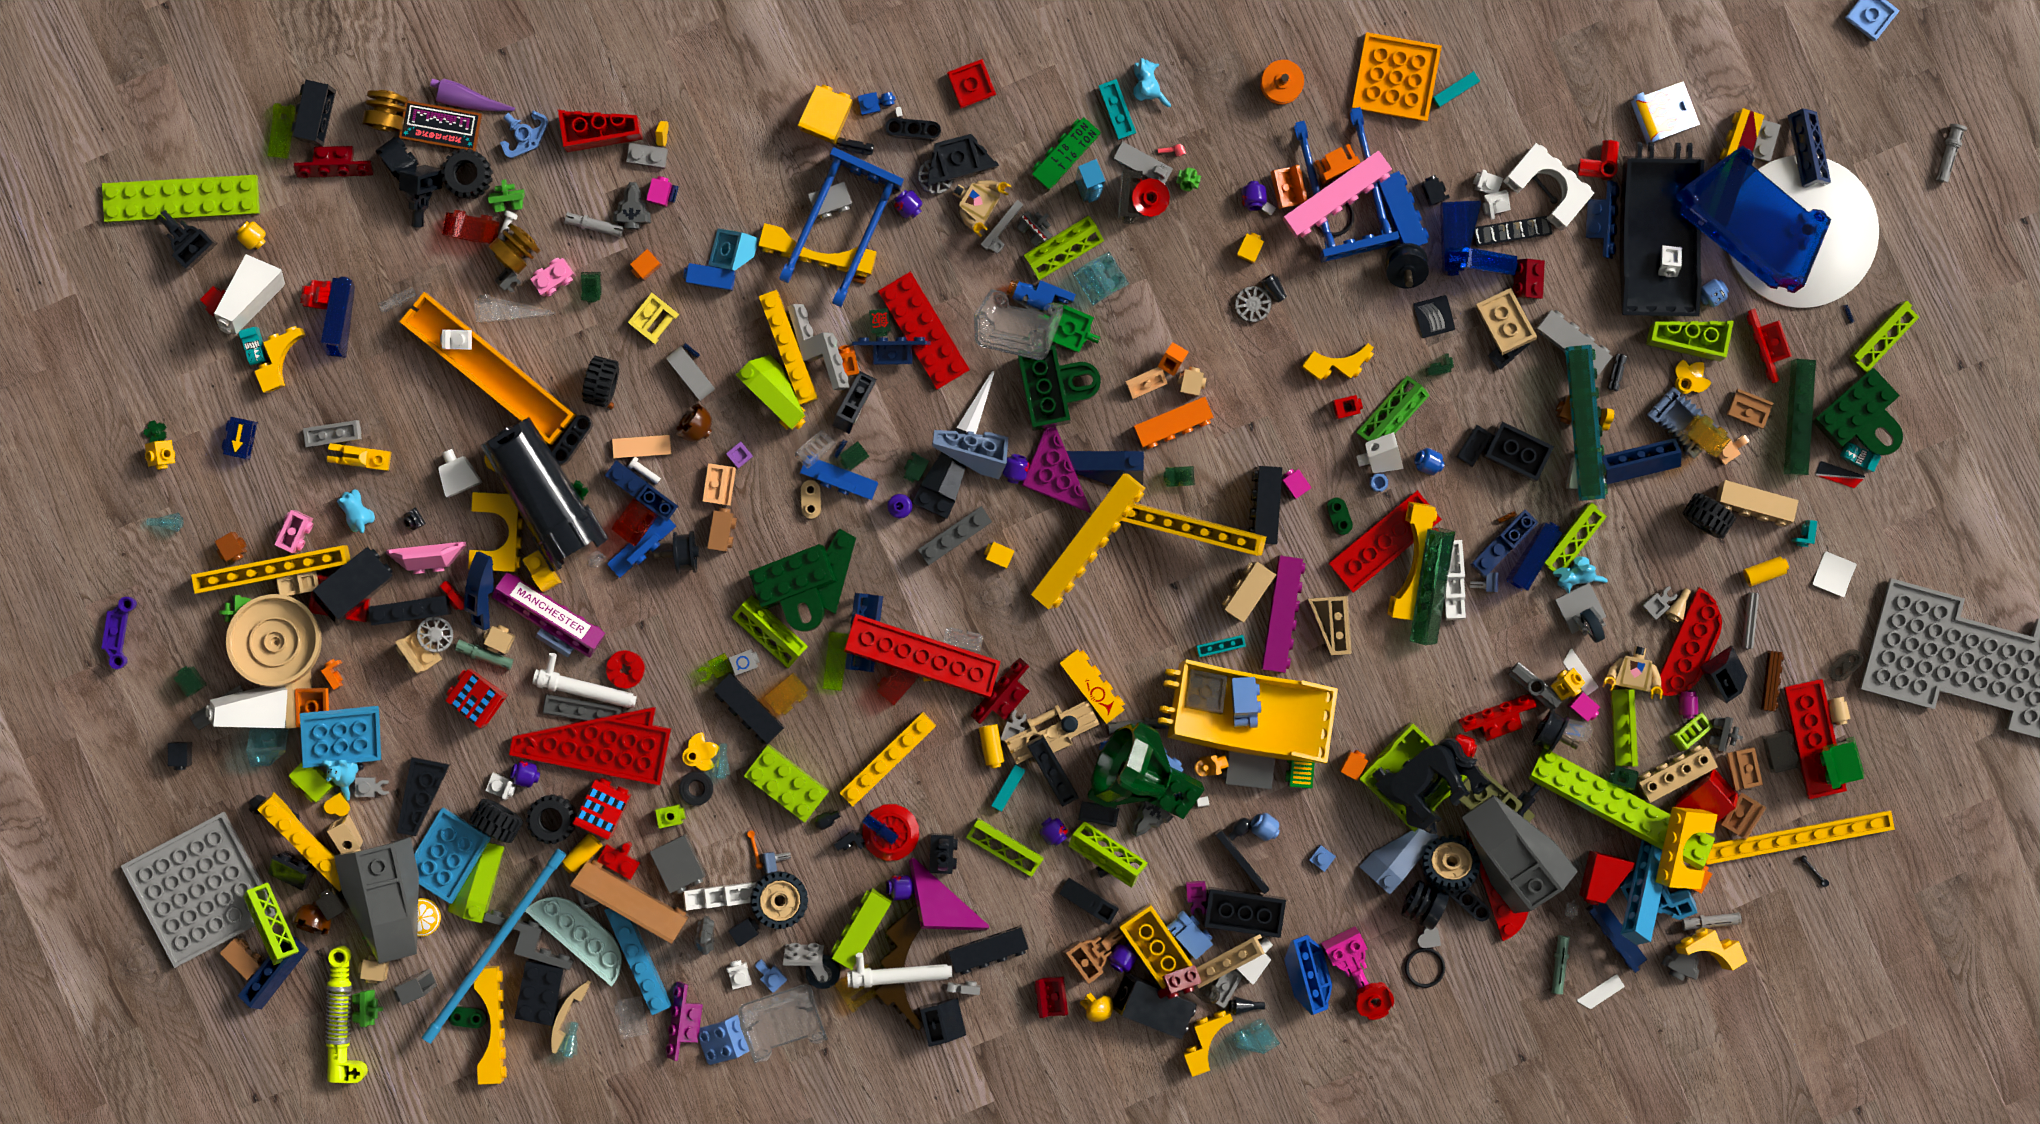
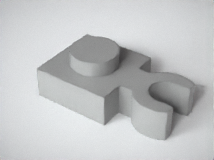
M1670 586L1663 589L1661 596L1655 593L1642 605L1654 620H1657L1670 608L1667 602L1675 600L1678 596L1677 594H1673L1671 597L1667 595V592L1671 589Z
M1017 710L1013 711V722H1006L1000 740L1005 741L1024 731L1025 728L1021 727L1020 724L1026 720L1025 713L1021 719H1017L1015 717Z
M355 777V797H375L376 792L386 795L389 791L382 790L381 786L382 784H388L389 781L382 780L376 783V777Z
M965 981V983L961 984L948 982L947 992L980 995V985H977L976 981Z

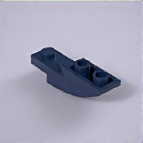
M617 460L605 474L607 478L665 521H668L678 508V505Z
M1526 509L1523 510L1481 551L1470 565L1483 578L1486 577L1538 524V521Z
M478 551L473 558L466 581L464 610L471 613L472 625L482 630H487L490 628L488 594L494 592L492 557Z

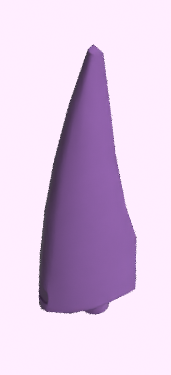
M442 79L441 81L431 80L430 86L438 88L436 102L481 111L515 110L514 107L489 99L463 84L447 79Z

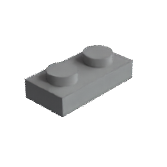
M1763 120L1751 158L1771 162L1780 124Z
M629 143L627 163L665 168L668 149Z
M1233 970L1218 978L1208 999L1225 1008L1243 974Z

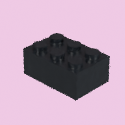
M305 80V84H302L300 88L301 102H298L296 106L297 119L296 122H293L291 128L293 137L303 142L324 146L336 90L328 84Z
M1502 421L1498 423L1482 457L1535 482L1538 481L1554 446Z
M528 959L525 963L514 1019L553 1026L558 1012L566 969Z

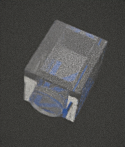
M1569 719L1563 734L1573 740L1588 742V738L1592 736L1593 728L1590 727L1591 723Z

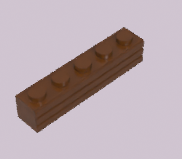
M1768 650L1761 710L1776 712L1778 708L1777 697L1780 694L1778 687L1781 684L1780 674L1783 670L1781 662L1784 660L1783 652Z

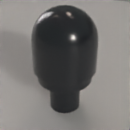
M838 810L833 813L829 811L824 812L816 817L815 825L818 829H827L833 826L834 820L840 818L841 814Z
M1240 818L1233 824V831L1227 836L1232 841L1237 836H1244L1251 829V821L1248 818Z

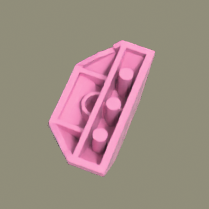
M466 542L386 550V554L407 571H413V574L425 573V569L440 572L444 571V567H450L466 547Z

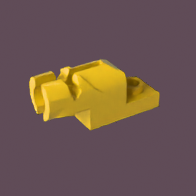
M332 443L328 446L329 450L340 451L344 454L343 457L327 456V462L389 471L390 451Z

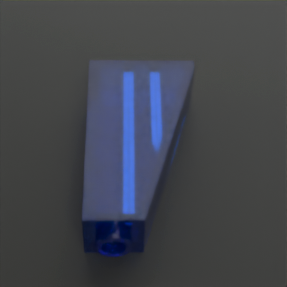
M1481 201L1442 202L1440 204L1442 273H1447L1448 276H1458L1459 272L1465 269Z
M1448 248L1446 267L1501 275H1515L1517 256L1474 248Z
M341 276L332 279L321 344L327 356L347 357L355 292L354 283L348 277Z
M1551 521L1549 524L1547 522L1542 523L1506 578V581L1521 591H1528L1562 535V532L1558 530L1559 526Z

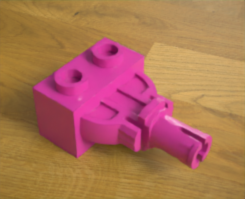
M1356 926L1321 943L1333 966L1336 965L1340 970H1343L1347 977H1350L1349 969L1358 989L1363 987L1361 981L1364 986L1369 984L1360 966L1361 963L1364 969L1367 968L1365 963V950H1367V946Z

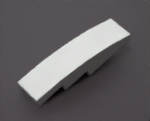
M1462 540L1443 541V583L1446 620H1465L1466 618Z
M756 882L683 891L684 908L687 911L750 903V896Z

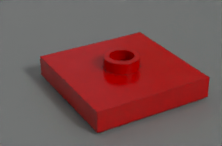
M983 59L947 72L960 109L996 96Z

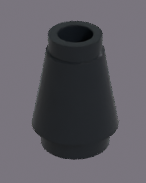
M1272 273L1261 281L1262 288L1277 303L1287 297L1278 276Z

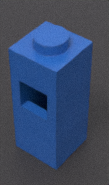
M689 263L688 267L684 268L683 278L686 279L687 284L733 291L736 272L734 270Z

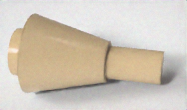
M1684 588L1680 597L1665 612L1668 620L1674 623L1683 621L1686 601L1691 593L1689 589Z

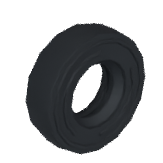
M700 771L686 774L679 784L681 798L692 806H700L706 803L713 794L711 778ZM694 781L701 782L704 787L703 793L699 796H694L689 791V785Z

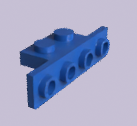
M806 456L800 472L820 480V485L831 489L833 485L839 488L838 492L846 495L852 492L870 500L873 499L878 486L877 481L811 456Z
M660 516L657 517L647 527L645 532L640 533L608 562V566L621 578L636 563L640 565L647 558L645 555L650 550L654 552L661 545L659 542L676 525L670 518L668 521H665Z

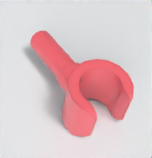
M1181 144L1170 148L1158 149V153L1175 152L1176 157L1186 154L1184 146Z

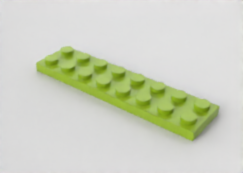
M257 175L102 183L104 222L106 223L158 220L157 216L162 215L161 212L164 210L173 219L260 214Z

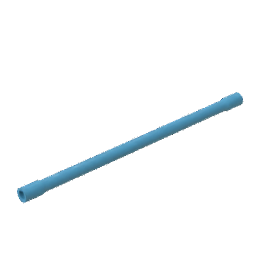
M558 848L556 849L545 868L435 1021L430 1024L422 1036V1039L426 1042L432 1043L446 1020L551 874L566 857L563 851Z

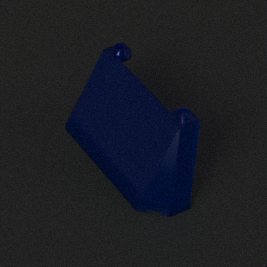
M1742 145L1676 194L1677 200L1682 205L1680 209L1681 214L1768 287L1773 289L1778 287L1787 288V292L1795 293L1803 288L1807 282L1831 223V218L1823 210L1812 209L1808 212L1752 165L1755 157L1750 149Z

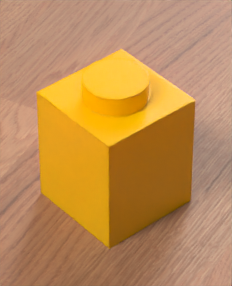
M1252 232L1251 234H1246L1236 256L1254 264L1264 243L1261 240V236Z
M993 542L992 545L988 544L984 554L987 555V560L1007 568L1014 550Z

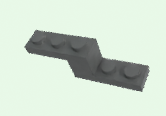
M492 909V911L485 913L484 921L503 926L509 917L502 915V911ZM520 918L513 927L514 930L520 931L514 954L570 970L574 960L570 959L569 955L562 953L555 955L546 948L537 949L544 927L539 926L540 924L536 921L529 920L525 922L521 921Z

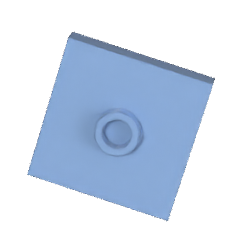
M1858 0L1845 19L1875 42L1898 14L1899 10L1887 0Z

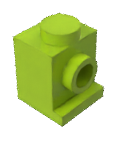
M680 804L661 807L655 810L659 829L682 824L683 819H686L684 808H680ZM668 813L674 815L673 820L667 818Z

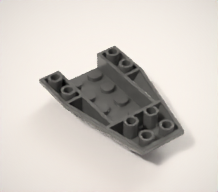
M1492 795L1462 815L1464 824L1491 885L1513 913L1534 910L1563 891L1577 873V869L1555 841L1496 796Z
M411 837L391 841L389 844L365 850L334 855L342 894L378 964L417 954L419 872Z

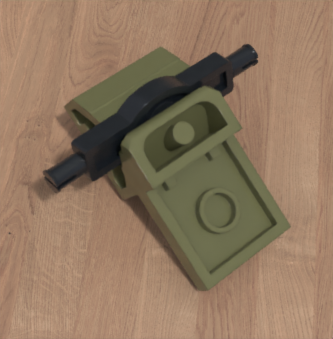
M1478 766L1480 771L1492 782L1479 795L1473 794L1469 779L1467 778L1464 781V786L1470 794L1467 797H1461L1459 800L1470 810L1494 795L1528 822L1535 817L1529 808L1536 800L1534 798L1535 794L1541 789L1536 783L1528 792L1524 790L1516 798L1480 766Z

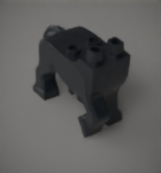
M1454 738L1443 739L1438 745L1425 748L1413 759L1407 760L1402 765L1403 768L1397 773H1392L1390 769L1384 770L1380 767L1372 774L1377 780L1375 785L1387 798L1405 806L1407 824L1430 834L1437 833L1436 821L1439 823L1442 818L1430 808L1425 800L1436 792L1444 779L1450 787V801L1455 806L1460 803L1459 799L1461 797H1467L1470 794L1464 786L1461 775L1468 777L1473 794L1479 795L1492 783L1475 765L1477 759L1468 757L1460 743Z

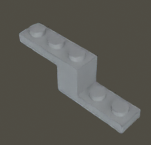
M804 304L787 306L803 361H816L824 357L833 390L849 388L848 376L844 371L843 359L839 354L837 339L834 334L823 332L813 336V329L809 324L808 312Z

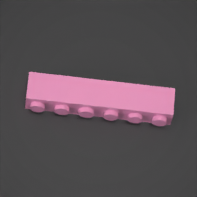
M1377 151L1285 215L1283 221L1295 238L1299 236L1303 238L1311 232L1310 228L1315 225L1319 227L1327 221L1326 217L1330 214L1335 216L1341 212L1343 205L1346 203L1351 205L1358 200L1359 194L1370 192L1374 188L1373 184L1378 181L1382 183L1390 177L1389 173L1392 171V168L1380 151Z

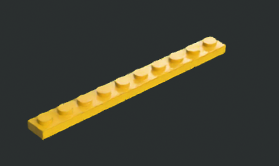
M1887 810L1749 836L1747 840L1738 838L1713 843L1706 865L1895 830L1892 812Z

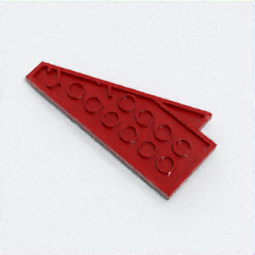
M649 707L512 736L509 755L661 785L672 728L653 725L656 707Z

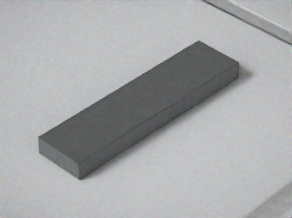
M546 694L542 713L586 721L620 714L622 707Z

